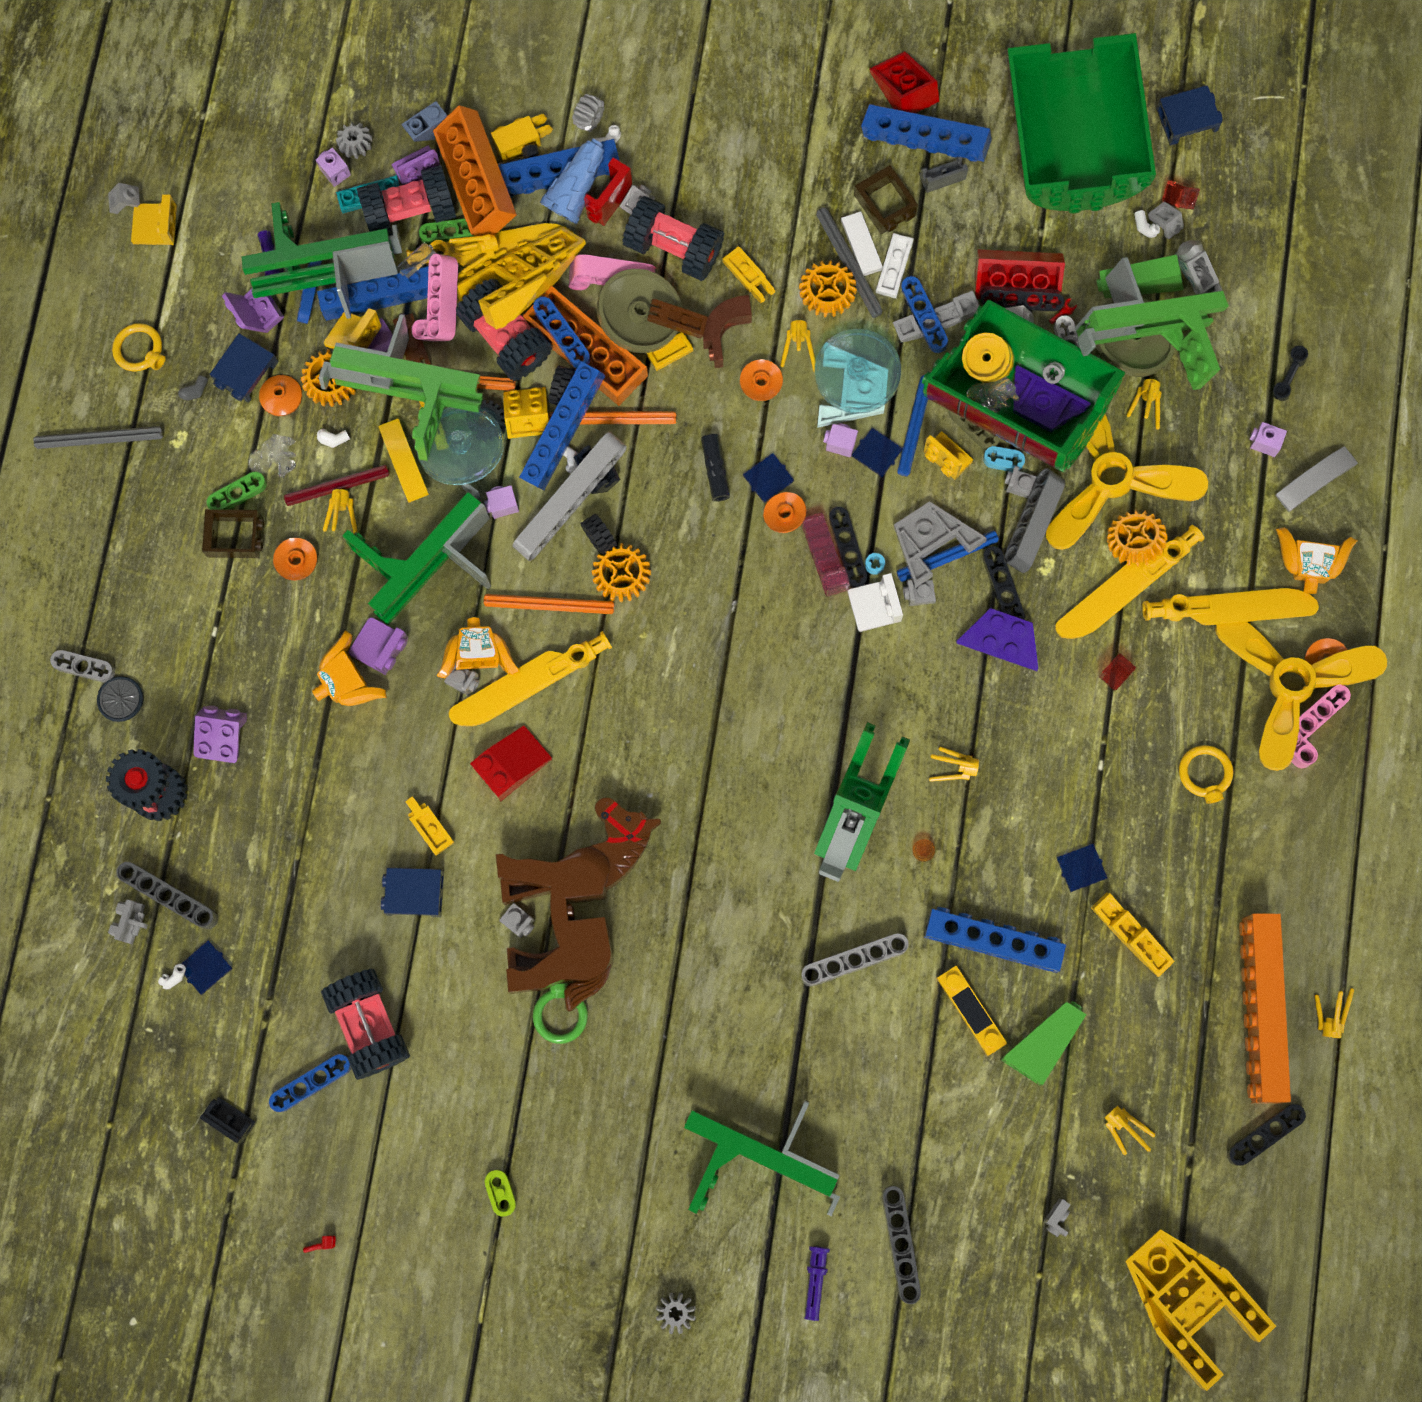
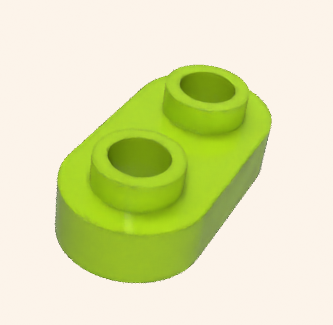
M500 1170L489 1172L485 1178V1187L493 1211L498 1216H509L515 1211L516 1200L508 1176ZM496 1177L501 1179V1185L498 1187L493 1184V1180ZM502 1200L508 1201L509 1206L507 1209L501 1207Z

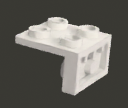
M891 573L883 575L881 582L848 590L849 600L859 632L901 622L903 613Z

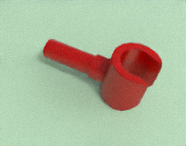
M1071 298L1067 299L1062 309L1049 320L1051 324L1056 322L1061 316L1074 313L1077 305L1073 308L1068 307L1072 300Z
M322 1236V1243L303 1247V1252L333 1249L336 1243V1236Z

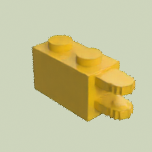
M540 114L533 118L529 116L521 117L513 123L500 126L491 132L493 144L502 161L514 159L522 155L521 150L527 145L541 146L540 139L552 133L553 130L550 125L535 129L547 121L546 115Z

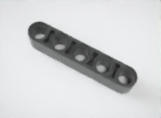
M1049 468L1043 469L1037 476L1004 556V562L1021 573H1025L1031 568L1066 484L1065 479Z
M124 862L118 866L117 877L122 882L201 928L212 929L217 925V913L204 904L131 862ZM133 868V876L127 879L126 871ZM152 879V887L145 890V882ZM171 890V898L168 901H164V893ZM190 901V910L183 912V904ZM209 912L210 919L207 923L203 924L201 917L204 913Z
M889 1186L882 1192V1204L899 1298L903 1302L914 1304L920 1299L921 1290L905 1198L900 1188ZM891 1190L897 1191L899 1195L898 1201L894 1204L889 1203L886 1198L887 1193ZM894 1214H900L903 1218V1223L898 1228L893 1227L891 1224V1217ZM898 1238H904L907 1241V1247L904 1251H897L895 1248V1242ZM903 1262H909L911 1265V1272L908 1275H902L899 1272V1266ZM907 1286L915 1288L916 1294L912 1299H906L903 1295V1291Z

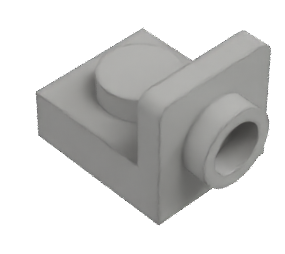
M118 183L108 193L110 213L118 214L126 206L138 207L140 205L139 188L137 186Z
M642 184L640 187L632 185L620 208L632 215V210L636 207V203L640 201L641 197L647 196L653 200L655 197L650 194L652 191Z
M1162 202L1148 214L1150 221L1164 229L1167 239L1179 233L1184 227L1182 213L1166 202Z
M1015 466L1013 472L1008 471L1005 484H1008L1006 492L1029 498L1037 477L1018 471L1019 467Z
M907 580L906 587H903L904 600H908L909 606L933 604L936 602L933 580L925 581L916 588L912 580Z
M455 663L452 673L444 682L468 696L471 691L474 692L477 689L480 681L478 680V674L474 671L471 672L467 669L456 670Z
M514 903L499 920L519 938L523 935L528 936L535 927L533 925L535 920Z
M1058 1199L1043 1221L1048 1225L1046 1229L1056 1237L1059 1235L1066 1237L1068 1234L1067 1231L1057 1225L1059 1221L1063 1223L1070 1213L1067 1210L1070 1204L1063 1199Z

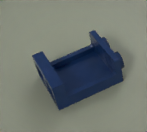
M1208 85L1161 98L1156 108L1170 146L1178 144L1180 137L1208 129L1217 132L1223 121L1222 114L1215 105V96L1213 92H1210Z
M239 333L209 375L214 381L213 384L222 391L227 389L236 400L240 402L245 400L249 403L251 401L250 393L269 367L273 369L276 367L278 360L273 353Z
M387 868L386 874H383L382 887H385V896L381 897V910H384V914L387 916L423 915L441 918L444 872L436 869Z

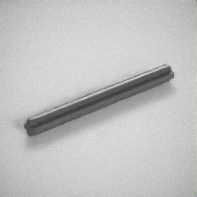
M826 207L819 209L816 215L844 267L847 266V272H852V279L856 280L855 287L873 318L880 316L882 308Z
M160 426L43 435L35 436L33 443L34 447L42 449L155 440L163 438V430Z

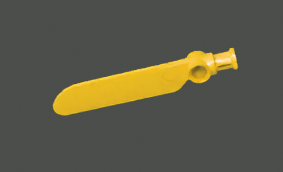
M542 223L500 231L494 236L498 243V250L504 248L506 251L517 248V243L526 241L531 243L539 240V235L564 226ZM436 240L430 245L424 246L423 249L406 250L410 269L422 264L429 266L431 256L438 251L444 252L443 255L455 257L458 264L465 268L485 254H481L478 247L455 251L456 247L476 243L477 241L450 243L449 241Z
M1190 525L1189 530L1182 536H1177L1172 541L1167 542L1162 555L1157 556L1155 562L1149 560L1148 565L1141 562L1139 567L1136 566V563H1132L1130 566L1126 564L1056 623L1055 630L1061 638L1074 639L1093 633L1171 567L1179 563L1190 552L1192 546L1198 541L1202 542L1204 540L1202 532L1196 526ZM1175 549L1178 556H1170L1167 550Z
M1280 588L1190 597L1177 594L1172 598L1162 599L1161 602L1149 603V601H1144L1142 613L1146 621L1151 618L1162 617L1163 619L1177 622L1184 617H1191L1202 625H1217L1312 616L1316 614L1319 606L1317 600L1310 594L1297 589ZM1174 605L1180 607L1181 610L1175 609Z
M602 631L599 636L589 642L584 641L581 644L572 645L564 654L547 651L519 667L520 672L513 675L507 674L454 705L449 710V718L454 724L459 726L484 724L575 670L585 668L590 661L596 658L597 654L607 648L609 650L612 649V646ZM583 652L584 657L581 660H574L576 653Z

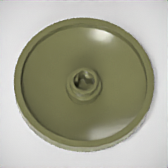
M627 269L615 274L603 286L597 301V316L603 331L615 344L628 351L649 353L662 349L671 342L678 331L649 322L647 318L650 314V307H654L651 305L652 299L682 308L675 289L663 277L649 270Z
M1142 298L1144 303L1151 302L1147 299ZM1113 299L1109 300L1104 305L1114 304ZM1161 334L1097 344L1095 346L1105 362L1126 372L1125 375L1134 377H1145L1157 373L1170 361L1175 347Z

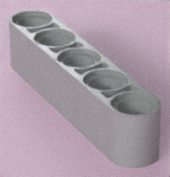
M893 934L808 964L802 970L801 980L807 986H816L901 956L908 949V940L903 934ZM894 939L902 941L904 947L901 951H896L892 948L891 943ZM872 947H879L881 949L882 956L880 958H873L870 955ZM852 954L858 955L861 959L860 965L852 966L848 961L849 956ZM836 962L839 965V972L835 974L828 972L827 964ZM810 969L815 970L818 974L817 980H807L805 977L806 971Z

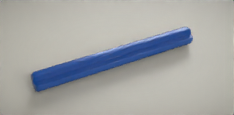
M925 375L920 378L897 471L899 475L905 477L911 471L928 398L924 397L923 394L924 384H922V380Z
M993 530L983 534L987 538L986 542L970 553L997 543L999 538L996 531ZM959 544L925 558L923 562L932 570L970 553ZM907 566L897 571V577L901 582L911 578Z

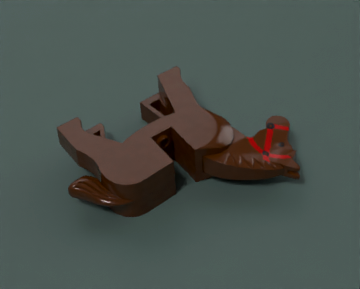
M602 798L595 805L598 818L605 822V829L608 834V840L605 842L577 849L558 862L534 859L517 860L509 858L504 854H496L502 903L508 905L551 894V918L554 933L559 947L541 954L522 952L514 947L507 948L508 969H506L508 992L510 994L547 990L558 983L574 981L564 989L565 1009L571 1012L583 1001L599 992L606 983L613 965V952L607 920L605 917L575 920L572 903L605 900L607 891L622 881L637 864L648 845L651 832L661 824V819H647L642 811L640 813L626 811L611 798Z

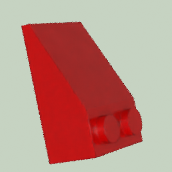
M905 51L869 69L886 99L895 110L917 113L940 102L937 80Z
M523 725L485 750L470 765L497 798L503 801L549 763L552 757Z

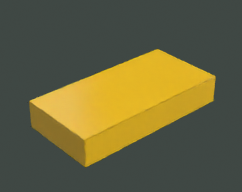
M680 332L665 347L646 353L655 370L658 371L693 352V347L686 335Z

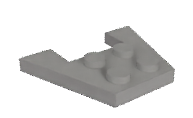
M930 501L894 524V530L915 588L933 577V573L922 560L924 557L955 537L968 553L985 543L987 539Z

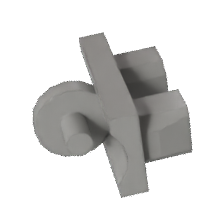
M131 900L118 902L116 914L122 916L119 924L113 922L110 925L108 933L114 936L116 940L133 945L135 936H138L140 928L147 929L148 924L142 923L145 915L143 914L145 905Z

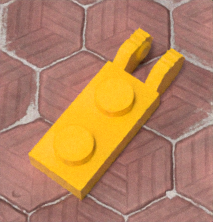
M739 246L722 259L725 266L749 293H752L758 302L762 303L765 301L763 294L756 288L760 284L769 295L775 293L773 286L768 282L763 272Z

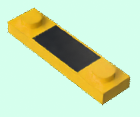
M957 966L936 978L987 1056L1007 1044Z

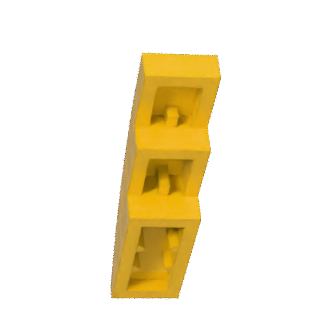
M399 419L378 426L408 503L429 495Z
M1106 892L1091 907L1107 927L1157 977H1160L1175 962L1146 928H1143L1129 911L1124 910L1110 893Z

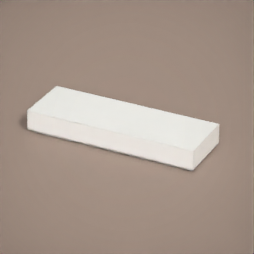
M858 212L842 217V226L863 275L866 276L882 271L881 261L862 213Z
M893 233L876 293L892 298L897 297L914 238Z

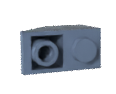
M435 101L402 123V127L414 142L435 140L433 130L447 115Z

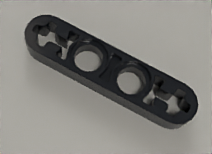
M987 286L980 294L983 306L987 302L989 293H993L991 301L1003 308L1024 305L1028 310L1058 311L1064 306V296L1061 291L1056 289ZM999 293H1002V302H999ZM1008 294H1016L1018 296L1017 300L1013 303L1007 302L1005 299ZM1030 295H1037L1039 297L1037 303L1030 304L1027 302V298ZM1043 295H1045V298H1046L1045 304H1042V303H1043V297H1042ZM1056 296L1059 301L1052 304L1050 300H1053V297Z
M835 507L830 511L829 523L847 583L851 588L864 586L867 580V573L849 513L843 507ZM836 513L844 516L842 518L843 527L839 528L838 519H833ZM843 532L851 536V540L847 543L839 540V535ZM847 553H854L857 556V560L854 563H848L845 560V555ZM857 567V575L862 576L860 583H857L856 580H851L854 576L853 568Z
M991 546L985 550L982 559L1000 611L1012 615L1011 610L1008 609L1006 611L1005 608H1011L1016 605L1017 607L1013 608L1014 615H1019L1021 619H1025V613L1007 563L1004 562L1003 552L1000 548ZM990 553L998 555L996 559L997 567L993 570L991 568L994 567V562L992 559H988ZM1002 572L1005 574L1006 580L999 583L995 581L994 574ZM1002 593H1011L1013 601L1010 603L1002 601Z
M1292 1104L1280 1110L1228 1149L1227 1158L1229 1162L1235 1166H1243L1301 1125L1306 1118L1304 1108L1300 1105ZM1290 1110L1299 1112L1297 1115L1298 1120L1291 1119L1288 1122L1283 1120L1291 1115ZM1274 1121L1278 1122L1282 1127L1281 1133L1278 1135H1274L1270 1131V1124ZM1254 1135H1259L1263 1139V1145L1259 1149L1254 1148L1251 1144V1139ZM1247 1146V1148L1253 1152V1154H1250V1152L1247 1151L1244 1154H1242V1161L1240 1159H1234V1156L1236 1155V1153L1234 1152L1235 1150L1242 1151Z

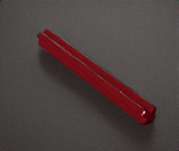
M386 465L358 472L285 494L284 501L287 506L295 505L332 494V491L335 489L345 490L388 477L389 470Z

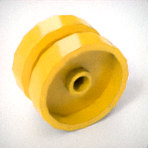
M981 333L975 335L967 342L963 349L962 361L965 370L970 376L982 383L993 384L1002 381L1009 375L1014 364V354L1007 341L994 333ZM987 355L991 356L989 361L985 358Z

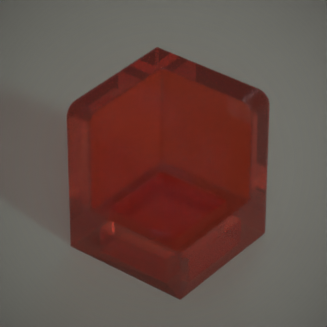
M1168 180L1162 201L1178 208L1194 210L1200 189L1184 182Z
M1119 653L1102 671L1099 678L1116 691L1135 671L1136 667Z

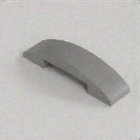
M970 291L953 298V302L935 308L934 311L945 330L973 316L979 304L974 292ZM913 314L893 322L900 342L924 337ZM926 319L923 322V326L930 329L935 326V322L932 319Z
M1344 446L1303 473L1275 496L1286 510L1290 512L1338 476L1343 475L1356 466L1358 462Z

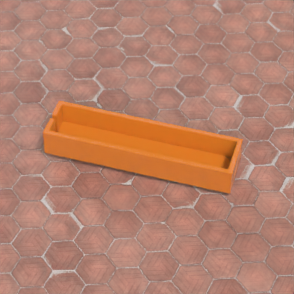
M1251 914L1243 918L1239 924L1240 936H1243L1240 955L1244 959L1245 967L1241 971L1242 981L1245 982L1246 991H1243V1004L1247 1007V1014L1244 1015V1027L1248 1028V1037L1245 1038V1049L1249 1051L1246 1072L1247 1075H1250L1247 1094L1248 1098H1251V1103L1291 1102L1281 914Z

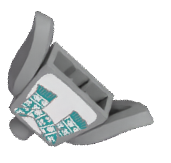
M1189 240L1183 242L1175 255L1178 256L1183 275L1191 283L1195 294L1223 291L1201 241Z

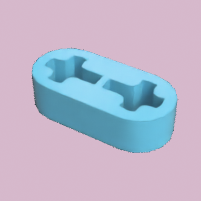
M992 446L985 451L983 461L989 468L1013 472L1015 466L1012 465L1013 462L1010 460L1013 457H1017L1018 463L1016 466L1019 467L1018 471H1020L1025 463V456L1018 450ZM992 453L996 454L997 459L995 462L991 461V457H988Z

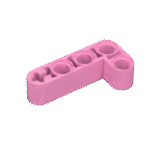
M433 254L429 260L427 319L414 322L412 334L415 339L434 342L450 341L455 336L458 262L455 257Z
M577 255L570 264L569 288L585 290L590 284L605 285L612 276L627 269H645L655 273L656 267L646 263L592 255Z
M1336 685L1300 716L1298 739L1292 760L1296 767L1301 769L1307 768L1317 760V750L1307 738L1350 700L1351 694L1347 687ZM1338 694L1340 698L1332 704L1330 700ZM1317 707H1322L1325 710L1326 715H1320L1317 711ZM1301 721L1307 722L1309 724L1310 729H1303L1301 726ZM1301 752L1308 754V762L1301 758Z

